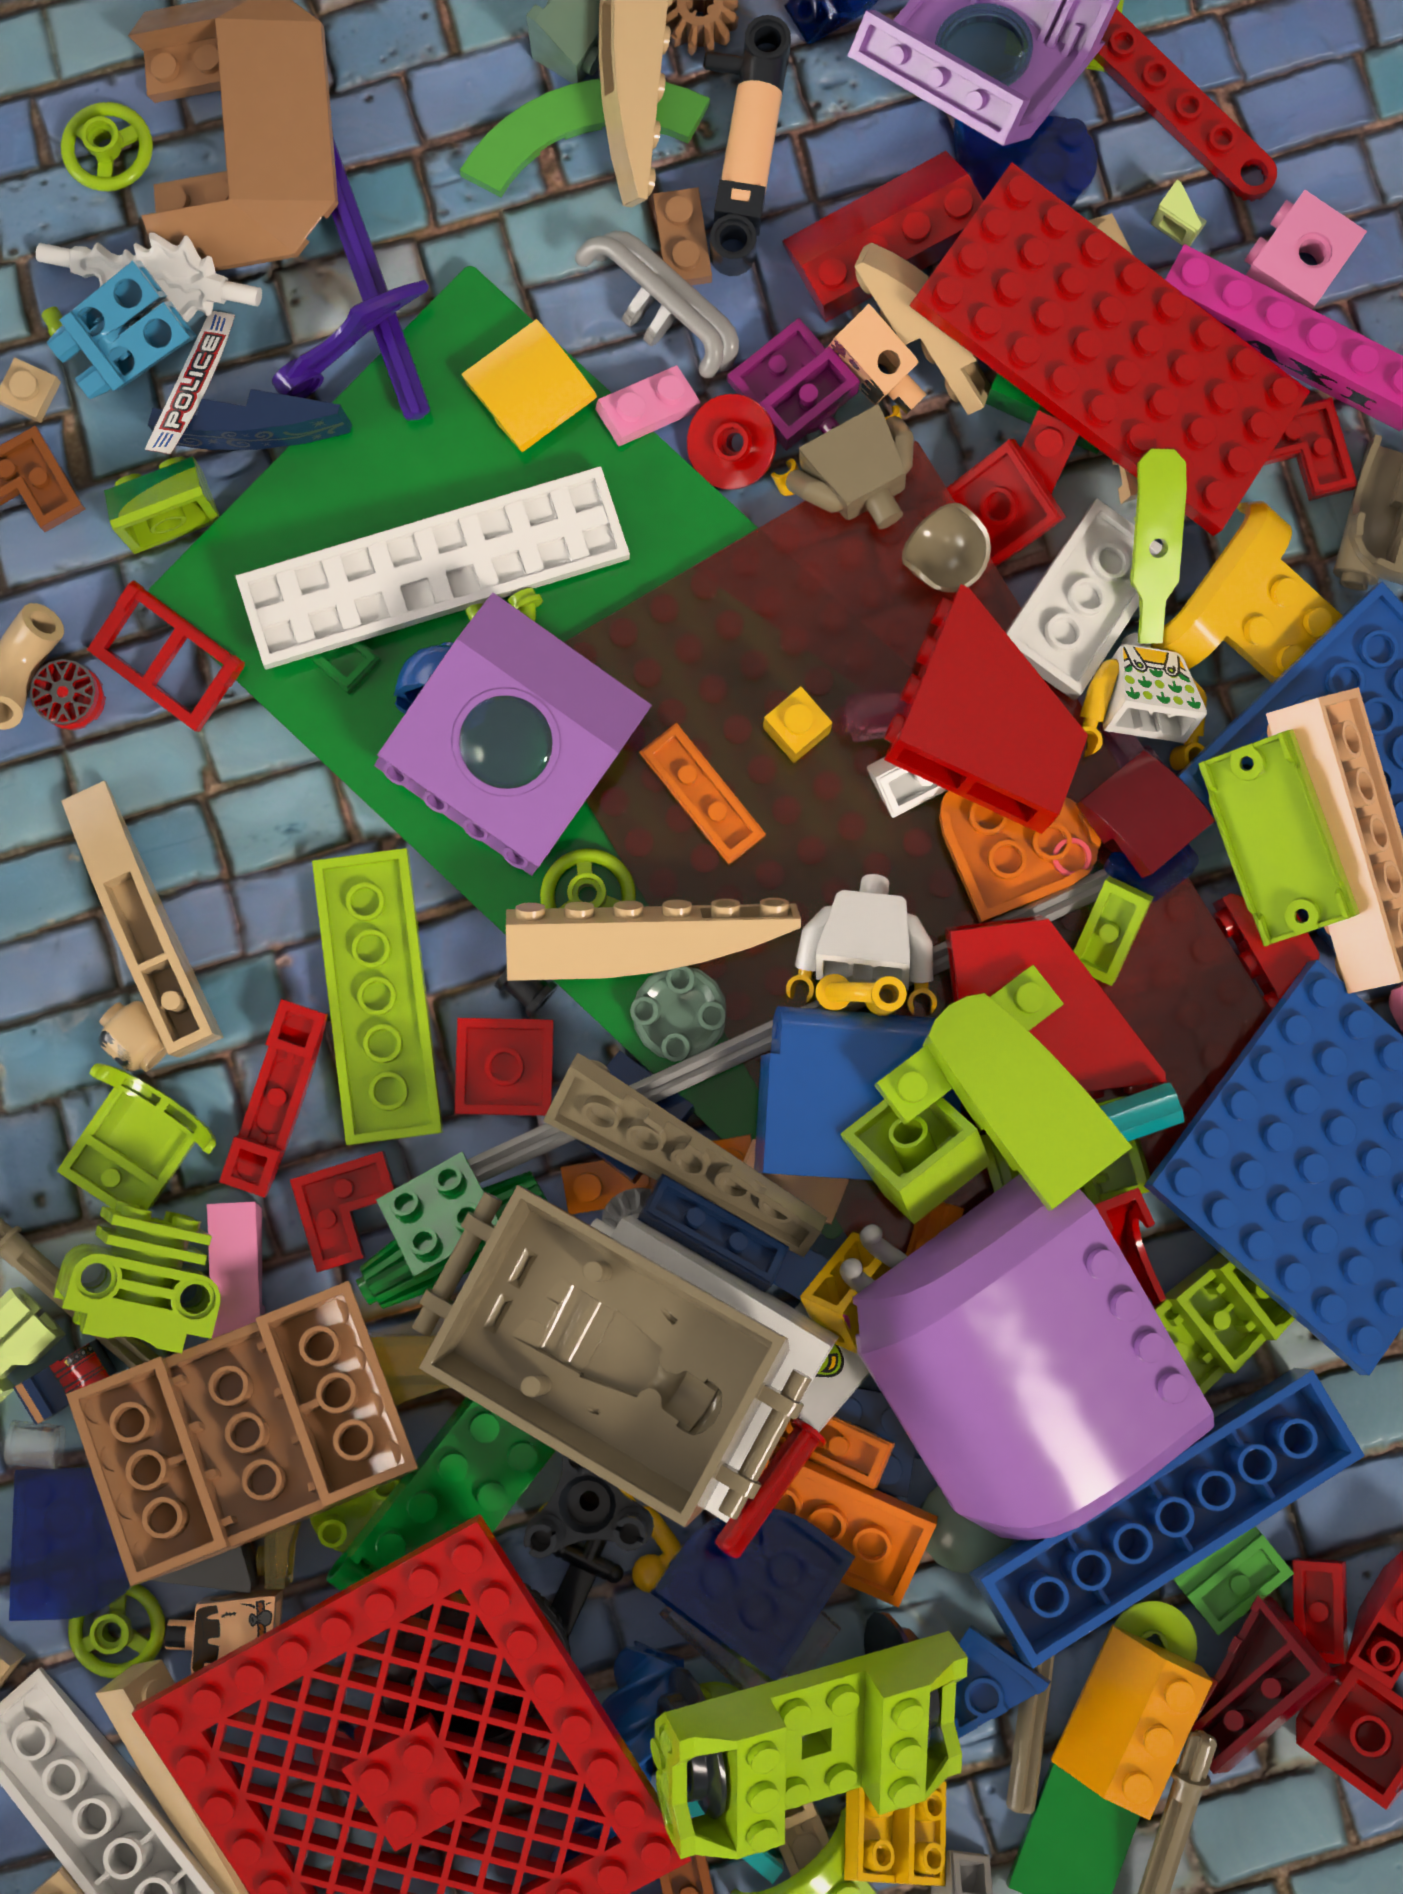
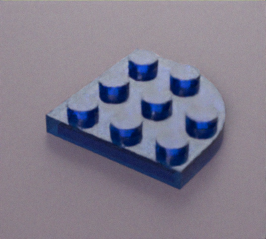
M91 1468L15 1470L9 1621L78 1618L101 1611L121 1599L132 1586L129 1584Z
M773 1509L742 1555L736 1559L725 1554L715 1544L717 1536L727 1524L716 1517L697 1529L685 1540L650 1593L767 1682L778 1680L855 1559V1556L805 1519L783 1510Z

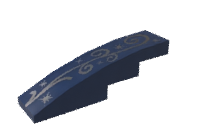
M251 389L246 406L202 398L197 416L194 415L176 446L207 450H258L300 445L348 434L351 431L352 423L340 404ZM152 408L148 421V426L152 431L161 416L162 409Z

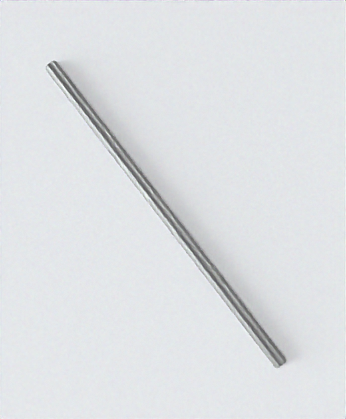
M1108 866L1084 877L1066 889L1007 912L990 921L1042 915L1050 921H1054L1095 902L1105 880L1109 876L1119 881H1122V878L1114 866ZM946 941L933 946V975L949 969ZM909 981V986L914 985V982ZM817 1000L801 1007L824 1009ZM850 1001L841 1011H857L866 1007V1003ZM773 1020L629 1086L656 1103L770 1051ZM546 1123L467 1160L479 1183L569 1143L576 1138Z

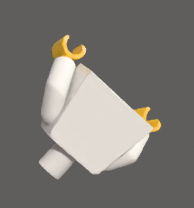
M878 874L865 875L861 879L859 892L839 891L836 893L833 904L824 906L803 927L795 966L799 968L798 975L793 976L786 984V993L790 999L794 998L795 987L800 981H806L809 985L806 1003H811L816 999L815 990L817 983L812 978L813 971H816V980H821L829 974H839L844 976L849 982L875 983L882 977L892 976L901 980L907 990L909 989V981L914 982V991L907 998V1007L911 1014L914 1015L913 999L920 993L926 994L930 998V1014L934 1012L937 1006V999L934 993L929 990V982L934 979L932 940L919 918L907 913L906 899L902 896L888 895L890 883L886 877Z

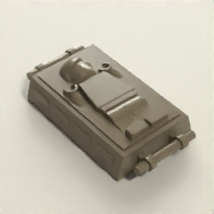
M517 1185L495 1226L491 1222L503 1201L490 1193L484 1192L474 1213L468 1212L463 1220L461 1227L464 1228V1231L433 1289L427 1288L420 1300V1304L423 1307L412 1326L414 1330L430 1337L440 1317L445 1320L419 1369L684 1528L705 1509L719 1482L729 1487V1490L718 1510L724 1515L737 1520L748 1498L754 1499L761 1487L758 1479L790 1419H797L804 1406L800 1401L812 1380L804 1373L793 1369L782 1391L771 1386L790 1351L788 1338L520 1185ZM482 1240L486 1241L455 1302H453L450 1298ZM763 1402L770 1406L772 1410L739 1470L728 1464Z

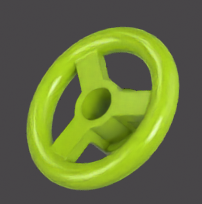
M99 102L81 109L67 123L61 138V156L67 171L77 182L96 191H117L136 182L149 166L153 152L151 132L144 119L133 109L115 102ZM105 116L120 118L129 123L130 126L119 131L116 124ZM76 138L82 140L86 149L96 157L98 161L97 176L88 173L79 164L75 155ZM103 140H111L108 145L104 147H99V144ZM139 141L138 154L133 164L123 173L113 176L114 159L119 156L121 148Z
M578 849L561 856L548 869L542 882L540 900L545 909L557 908L555 903L557 882L562 874L574 865H577L578 875L568 885L567 895L569 901L559 908H565V905L571 902H583L579 899V892L584 887H592L597 891L596 898L592 902H588L593 904L594 908L614 907L615 903L620 902V900L607 895L604 882L597 875L593 874L592 863L606 867L615 875L621 887V901H636L634 881L627 867L614 855L599 849Z
M126 1579L105 1580L87 1589L73 1606L68 1621V1639L76 1659L90 1672L105 1678L115 1679L133 1664L153 1661L161 1650L165 1637V1617L156 1597L140 1584L130 1586L129 1581ZM110 1595L109 1611L98 1617L93 1622L89 1635L83 1637V1621L87 1611L97 1600ZM127 1595L139 1601L147 1611L151 1624L149 1639L132 1629V1623L126 1616ZM110 1622L120 1626V1638L112 1637L109 1634L108 1624ZM129 1646L138 1652L139 1655L130 1661L115 1664L102 1661L91 1651L96 1649L103 1654H115L124 1647Z

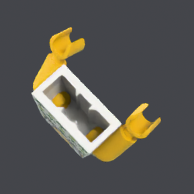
M1138 633L1130 634L1122 640V646L1118 648L1113 657L1101 663L1089 684L1080 714L1081 717H1084L1082 728L1088 734V747L1085 751V757L1096 753L1102 746L1103 738L1097 729L1098 722H1102L1103 729L1107 732L1184 743V745L1172 749L1169 758L1171 767L1174 770H1181L1205 748L1198 741L1199 736H1204L1205 716L1207 715L1206 692L1191 676L1183 656L1177 652L1151 648V644L1138 643Z

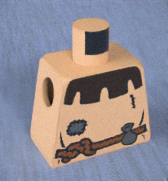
M870 304L842 329L829 344L860 380L859 390L875 405L888 395L907 415L927 395L908 375L919 363L917 358ZM878 364L886 367L888 374L881 372Z
M274 1588L252 1591L250 1593L241 1592L203 1598L196 1604L194 1620L169 1619L165 1634L166 1650L192 1651L191 1674L281 1625L283 1589Z

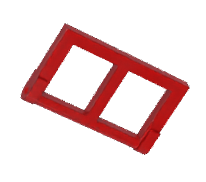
M133 580L126 586L115 603L116 606L87 650L192 730L200 732L229 687H232L242 672L245 662L236 655H232L145 590L141 584ZM139 602L175 628L144 675L109 650ZM187 638L223 664L193 711H190L157 686V683Z

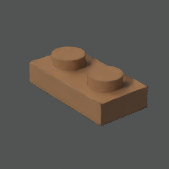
M699 187L654 193L653 204L662 260L691 286L712 283V271Z

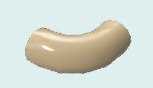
M38 603L25 605L0 640L1 730L14 728L21 722L32 680L45 659L64 635V626L61 619L51 609Z

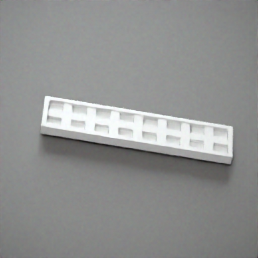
M600 466L236 575V580L263 666L267 670L465 610L474 604H484L492 592L500 598H504L526 588L534 589L629 560L630 553Z

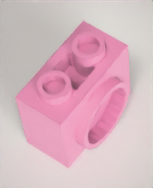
M1304 190L1295 204L1286 200L1270 223V225L1276 228V231L1269 241L1260 237L1244 260L1251 265L1246 276L1313 310L1367 231ZM1299 253L1312 255L1317 265L1304 263Z

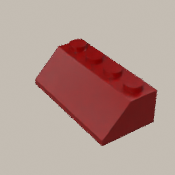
M945 150L782 240V244L826 323L873 297L872 294H867L862 290L855 273L856 269L854 266L864 246L872 242L895 253L916 266L919 270H923L943 259L983 203V199L969 174Z

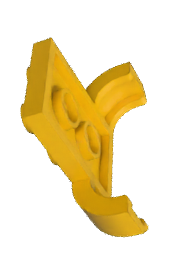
M1264 501L1242 502L1237 506V509L1242 514H1245L1240 528L1182 610L1164 625L1163 643L1151 644V648L1179 653L1183 656L1188 669L1209 656L1224 640L1266 679L1273 683L1343 615L1281 560L1291 540V526Z

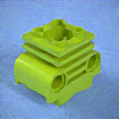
M117 1200L115 1209L102 1206L100 1216L110 1224L117 1226L114 1229L97 1225L95 1235L105 1244L111 1245V1248L95 1244H81L73 1247L62 1261L53 1294L54 1298L63 1299V1309L75 1311L72 1321L80 1325L82 1334L107 1339L125 1336L134 1337L150 1343L157 1349L181 1354L187 1334L211 1339L220 1307L221 1294L218 1286L208 1276L197 1268L184 1264V1261L205 1265L207 1255L194 1246L189 1245L190 1241L210 1246L212 1236L200 1229L201 1222L194 1220V1217L165 1211L164 1219L151 1217L152 1211L144 1210L145 1206ZM100 1263L101 1273L99 1277L90 1283H82L81 1274L88 1265ZM196 1284L197 1291L195 1296L188 1302L180 1303L182 1291L187 1286Z

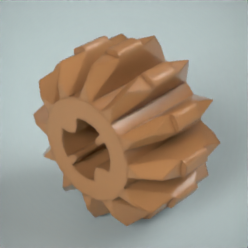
M673 0L670 7L667 8L666 26L670 27V32L672 33L671 43L675 48L688 43V53L691 57L696 53L697 47H704L706 52L714 51V42L727 47V44L730 42V32L736 31L738 28L739 17L735 13L738 10V0ZM697 12H703V16H697Z

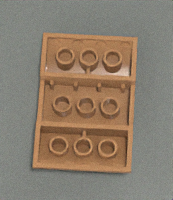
M350 1281L255 1318L256 1322L183 1350L182 1354L176 1353L166 1358L159 1356L66 1394L130 1586L188 1567L283 1530L419 1469Z

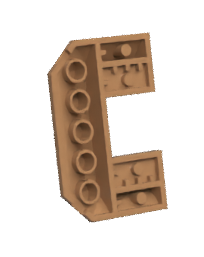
M201 0L144 12L128 36L144 51L147 96L154 103L221 91L227 171L154 184L156 213L141 215L148 236L149 233H156L176 246L181 243L184 236H188L201 259L207 256L212 257L215 271L298 257L309 243L306 238L321 218L327 219L338 205L324 25L293 0Z

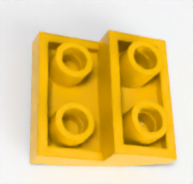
M537 319L462 373L467 386L492 413L497 425L521 452H524L597 398L595 391L575 364Z
M946 1781L926 1801L882 1815H878L862 1787L846 1792L845 1881L945 1886Z

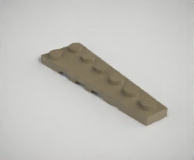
M579 1053L574 1057L543 1120L549 1125L655 1180L663 1173L789 1246L788 1250L802 1257H805L814 1244L827 1220V1217L610 1074L609 1069L603 1063L589 1060Z

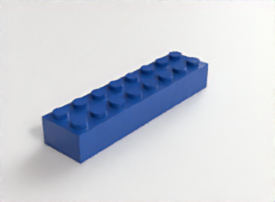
M1293 1368L1215 1417L1213 1429L1134 1491L1085 1524L1052 1538L1030 1541L1020 1540L969 1572L1019 1659L1034 1669L1365 1455L1314 1370Z

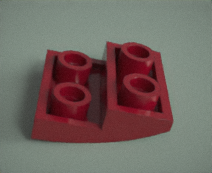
M1145 750L1135 755L1076 803V806L1102 842L1106 843L1114 839L1141 878L1153 874L1216 821L1195 794L1169 768Z

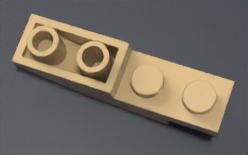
M872 242L864 246L854 266L856 278L862 290L867 294H872L880 307L881 318L905 345L919 338L921 339V348L926 359L931 364L936 363L945 377V387L949 396L954 402L961 403L967 415L984 408L991 385L976 362L977 357L909 306L929 277L913 264Z

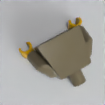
M877 404L799 447L800 467L802 470H799L794 459H789L786 461L789 468L787 473L778 475L775 472L771 473L779 492L784 496L795 494L830 513L840 512L847 520H851L869 511L879 529L887 528L896 523L903 516V512L893 496L905 489L906 474L913 466L914 446L913 433L901 418L899 406H892L893 414L884 417L882 409Z

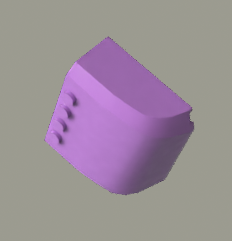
M1019 1174L853 1297V1304L857 1306L859 1334H856L857 1353L953 1511L1000 1538L1026 1541L1046 1539L1080 1527L1134 1491L1214 1428V1415L1210 1405L1096 1206L1080 1189L1053 1210L1048 1211L1023 1176Z

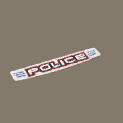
M212 311L211 315L206 318L145 450L165 454L172 453L210 384L226 345L234 321V314Z

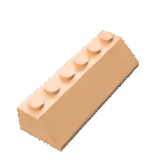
M1359 687L1267 713L1266 716L1269 723L1267 727L1268 737L1287 730H1294L1360 913L1357 916L1324 927L1326 933L1331 936L1336 952L1335 968L1339 978L1345 983L1348 994L1403 982V836Z

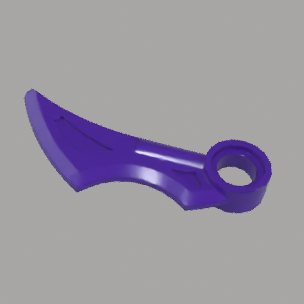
M425 280L406 284L377 294L354 305L350 309L346 320L328 338L301 354L299 358L288 362L280 368L272 378V385L279 394L300 398L309 397L323 383L324 377L321 373L375 326L403 306L426 293L429 285Z

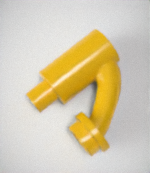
M829 974L818 982L815 995L818 1003L827 1010H841L850 1001L865 1002L867 1008L873 1014L887 1016L904 1004L907 992L902 981L892 976H885L875 983L849 982L842 975Z

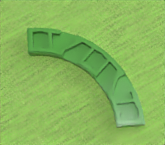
M600 79L569 84L547 92L525 103L506 116L473 149L459 170L461 177L502 198L518 174L538 157L540 152L546 147L563 138L567 140L581 134L602 130V127H606L602 107ZM666 82L663 97L657 104L656 120L661 125L660 134L671 136L688 144L710 106V98L688 88Z

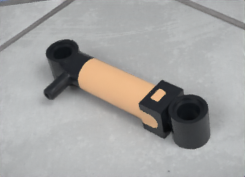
M762 15L755 18L748 25L745 32L742 56L707 51L704 56L703 68L705 70L739 75L722 176L719 180L714 208V225L710 232V260L714 268L727 276H739L746 273L752 267L756 257V235L759 236L762 223L765 194L791 44V33L787 24L781 18L773 15ZM763 43H770L775 45L777 49L772 52H763L757 46ZM729 239H736L741 241L744 247L737 252H730L724 249L722 244Z

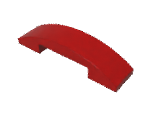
M285 999L280 1000L265 1044L268 1045V1049L239 1135L234 1136L219 1180L220 1183L263 1198L267 1196L299 1116L319 1053L328 1014Z

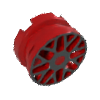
M66 659L52 661L39 669L32 680L30 689L32 706L40 717L61 729L78 730L86 728L89 723L97 720L104 710L106 697L102 688L103 683L95 673L76 661ZM61 663H67V664L64 665V666H60V665H59V664H61Z

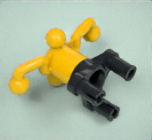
M562 1455L561 1477L549 1502L544 1503L538 1510V1513L527 1524L524 1546L525 1548H531L529 1554L536 1558H545L567 1545L585 1540L612 1541L621 1549L632 1551L647 1543L652 1536L663 1553L659 1556L656 1554L641 1556L633 1565L632 1579L635 1586L643 1592L657 1593L663 1590L669 1582L670 1572L682 1560L683 1549L662 1516L649 1506H641L633 1496ZM586 1491L596 1493L599 1497V1505L589 1504L582 1494Z

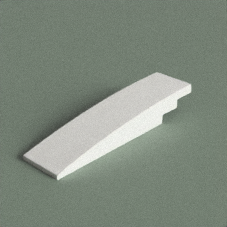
M42 1667L38 1668L0 1702V1784L85 1894H223L172 1824L151 1789Z

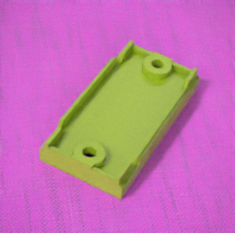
M1293 729L1280 732L1198 764L1209 793V804L1245 904L1254 918L1263 946H1268L1360 914ZM1246 756L1253 760L1254 765L1251 770H1245L1242 766V760ZM1299 909H1304L1308 912L1309 918L1306 922L1298 920L1296 914Z

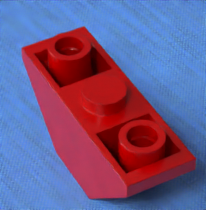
M1230 893L1212 903L1217 911L1213 913V918L1221 934L1227 939L1231 937L1240 952L1237 955L1238 964L1249 980L1255 979L1264 994L1260 998L1262 1006L1267 1015H1269L1306 963L1313 960L1319 961L1320 953L1308 932L1263 946L1252 914L1247 909L1244 898Z
M1403 1550L1383 1567L1359 1607L1346 1661L1390 1689L1393 1688L1403 1671Z

